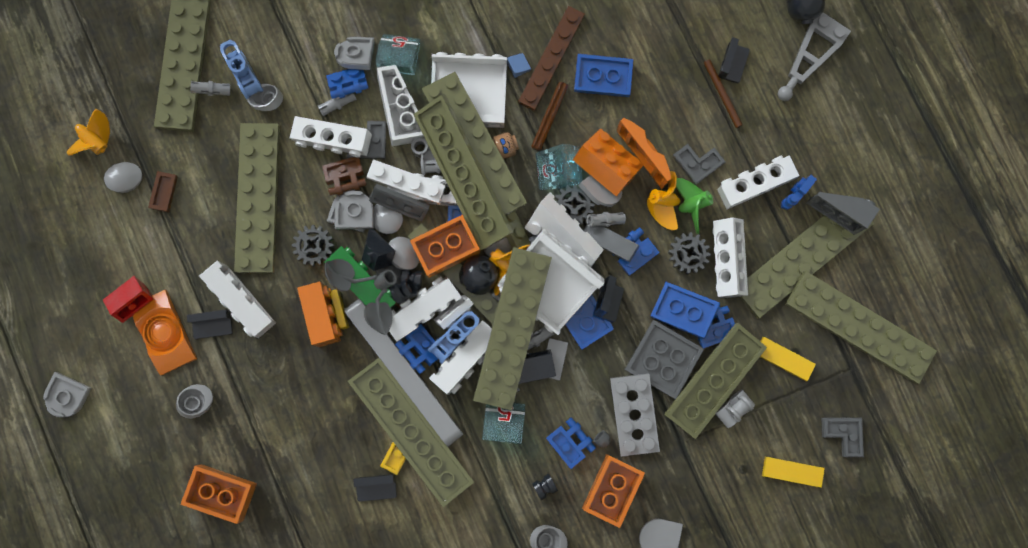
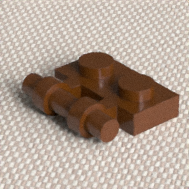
M351 157L322 166L327 185H335V187L328 189L330 196L335 194L339 196L353 189L356 191L360 187L367 185L365 178L357 179L358 176L364 175L359 157ZM351 179V182L341 185V181Z

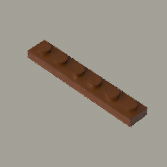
M570 6L567 7L518 101L519 104L533 111L536 110L584 18V13Z

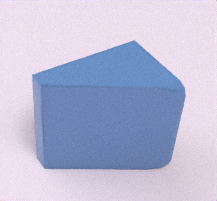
M523 53L507 58V64L515 78L531 70Z

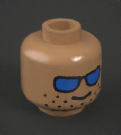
M506 132L493 137V141L503 159L516 155V150L519 147L515 135Z

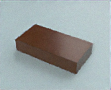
M157 171L148 208L169 213L178 179L177 175Z

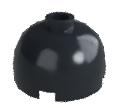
M787 0L788 13L794 20L801 21V24L813 23V19L820 17L823 13L825 0Z
M480 255L470 257L462 265L459 272L461 284L463 283L467 287L466 290L475 295H484L491 291L499 277L497 266L489 260V257Z

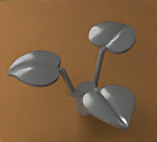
M343 259L327 261L325 263V275L329 283L339 291H348L351 288V283L355 284L374 280L375 287L380 289L381 293L376 298L375 303L371 302L366 305L364 318L371 328L386 335L392 325V310L386 302L380 303V299L388 291L387 288L391 289L392 286L401 284L403 270L391 264V266L376 270L377 275L353 279L355 272L349 262Z

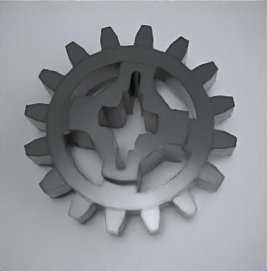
M576 184L573 185V188L566 185V191L560 189L561 196H555V199L558 200L556 202L559 205L562 204L570 213V217L572 219L575 218L580 225L583 223L582 219L586 220L587 214H593L590 208H594L595 204L590 203L592 200L581 188L578 189ZM571 194L568 199L563 200L566 195ZM572 201H575L577 205L575 209L571 205ZM580 210H586L582 215L577 216Z
M312 225L311 229L304 226L305 231L298 230L299 237H293L297 241L292 244V247L297 249L293 251V254L299 255L298 261L304 259L303 264L306 266L309 262L312 267H315L316 262L319 265H323L322 260H327V255L333 254L330 248H334L335 245L330 242L334 239L332 236H328L329 232L327 230L323 232L322 226H319L318 229H316L315 225ZM310 234H318L315 237L308 236ZM302 241H304V247L301 249ZM312 242L317 246L315 249L310 245ZM311 255H318L316 258H309Z
M690 232L686 237L682 233L681 239L676 237L674 239L676 243L670 244L673 250L668 251V254L672 255L669 261L675 262L672 266L673 268L680 267V273L686 270V274H689L692 270L695 274L698 272L697 268L702 270L704 269L703 264L709 262L706 257L711 255V253L706 252L709 245L704 246L703 243L706 240L700 241L699 234L693 237L692 232ZM690 241L689 245H681L683 242ZM688 250H691V255H692V256H690V257L687 256V254H688L687 251H688ZM691 261L698 262L696 265H688Z

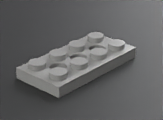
M649 373L610 378L621 456L660 452ZM630 390H635L638 393V397L634 401L627 398V393ZM634 409L639 410L641 413L640 418L637 420H632L629 417V413ZM635 429H640L643 431V436L640 439H635L632 437V432Z

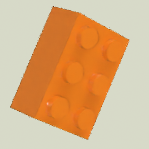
M601 128L582 145L573 158L575 163L616 197L644 166L637 157L633 156Z
M463 215L410 240L428 278L480 253V248Z
M322 282L298 287L311 345L322 347L340 342V336H343L342 329L336 323L335 310L330 300L331 288H328Z
M606 455L582 509L620 528L645 473L612 456Z
M202 464L196 465L180 505L238 524L244 521L257 483Z

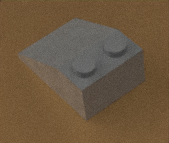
M823 192L817 193L806 202V204L853 235L867 229L880 210L869 199Z

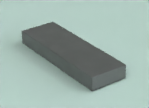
M379 184L375 185L369 197V201L421 222L430 206Z
M586 225L583 230L588 232L604 250L629 263L639 249L638 244L603 226L589 227Z

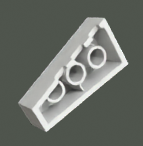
M391 65L377 68V79L392 147L410 144L416 138L425 139L413 115L418 110L397 66Z
M549 192L538 205L525 229L536 235V237L545 229L588 266L592 267L604 249L588 232H584L580 228V223L575 218L572 219L565 212L567 209L562 204L559 205L553 199L555 196Z
M216 261L199 275L209 290L216 294L220 303L232 312V317L238 323L241 322L245 326L243 329L250 337L259 338L276 324L273 318L227 265Z
M440 276L432 282L433 286L428 290L426 288L421 289L417 294L418 297L412 301L407 299L404 303L400 304L402 308L398 311L392 310L393 318L389 332L396 341L418 328V324L421 322L423 324L435 315V312L448 308L452 300L455 299L457 302L462 298L447 277L442 278Z
M482 320L464 340L465 342L457 347L452 357L445 360L440 366L439 372L436 375L433 373L429 379L446 394L449 395L451 392L455 394L462 386L459 383L464 377L468 379L474 373L472 368L477 363L479 365L483 363L492 328Z

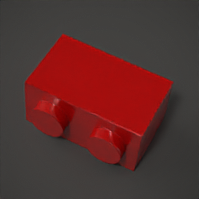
M133 276L104 298L103 302L110 315L124 323L151 302L153 297L146 285Z

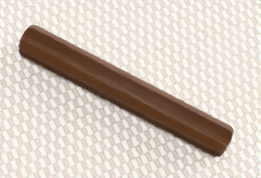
M559 82L532 143L531 147L534 150L540 151L568 89V85L564 82Z

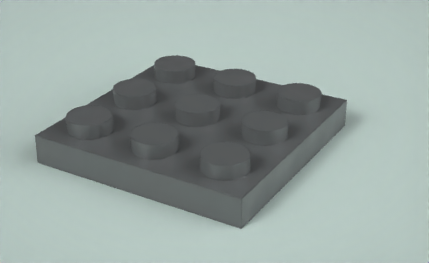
M652 320L624 370L632 375L649 373L652 387L676 399L704 349L659 322Z

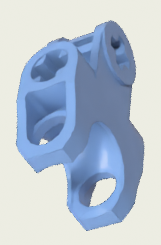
M232 40L222 43L220 51L236 78L244 97L249 99L255 93L263 92L264 90L237 44ZM228 46H234L236 50L226 55L225 49Z
M472 311L466 312L443 336L431 345L428 351L432 352L442 364L478 326L479 318ZM471 318L475 324L472 327H466L463 323L464 320ZM457 333L459 335L458 339H453L452 334ZM438 345L446 352L445 355L437 348Z

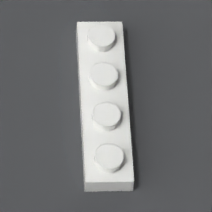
M374 159L367 174V179L436 204H440L446 188L443 184Z

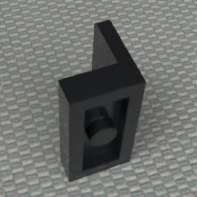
M732 37L728 43L718 76L721 79L738 84L741 80L750 49L739 46V39Z
M609 275L604 279V284L600 288L593 315L614 323L618 315L624 289L615 285L616 277Z
M219 310L187 315V323L192 324L194 339L233 334L231 311Z
M551 349L526 354L519 384L556 376Z
M395 474L357 477L353 479L354 487L357 490V501L359 502L397 497Z

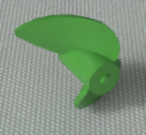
M677 178L676 188L684 198V202L678 209L682 213H691L696 233L699 234V210L712 205L713 196L709 191L704 192L688 180Z

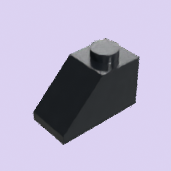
M371 228L366 237L361 260L371 270L376 271L391 266L396 251Z

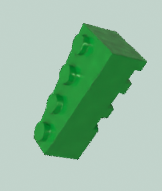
M342 246L339 247L324 262L343 259L352 265L355 272L353 279L371 277L366 272L369 268L362 261L358 263L353 258L355 254L348 247L345 249ZM374 280L355 284L351 283L350 290L365 305L371 302L375 303L376 298L381 293V290L375 287ZM387 289L388 291L384 293L380 303L386 302L391 308L396 302L393 300L390 290Z

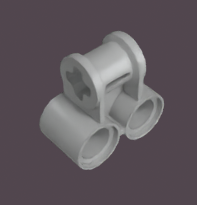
M424 138L414 139L411 143L413 154L421 158V173L423 175L431 172L441 174V170ZM418 145H425L423 151L418 152L415 150Z
M739 390L728 402L720 407L716 415L727 428H730L737 422H740L743 415L752 411L755 404L743 390Z

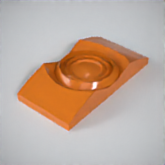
M623 118L620 120L616 130L639 161L644 164V168L658 186L663 189L671 179L665 156L658 153L654 145L646 138L644 129L632 121Z
M167 290L152 295L153 300L132 316L135 326L146 344L148 355L160 376L197 359Z

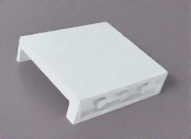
M444 52L432 54L431 83L456 72L485 127L504 128L507 57L499 54L485 56L483 54L466 56L464 53L448 55Z
M543 229L526 249V251L552 257L536 321L540 320L545 324L544 327L549 332H555L559 335L560 329L597 288L600 289L602 287L604 278ZM506 274L498 283L500 292L502 291Z

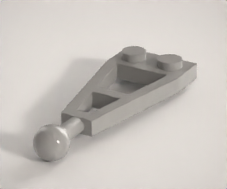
M825 13L814 19L807 29L788 75L791 78L786 86L778 90L779 99L782 101L790 100L793 96L795 85L803 83L843 44L851 30ZM813 32L834 44L820 59L806 51ZM802 59L812 65L803 75L797 72Z

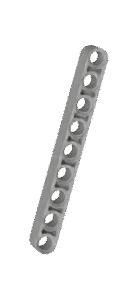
M357 299L344 309L345 313L447 447L463 435L462 431L417 372L413 370L407 359L399 353V349L388 334L383 335L367 324L364 318L366 306L360 299Z

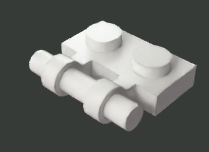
M462 295L460 300L456 302L454 299L451 302L452 304L445 310L440 311L439 315L433 320L443 329L446 327L450 328L459 316L471 310L473 302L467 296Z

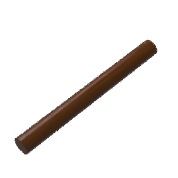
M706 60L704 65L735 128L741 127L742 122L711 60Z

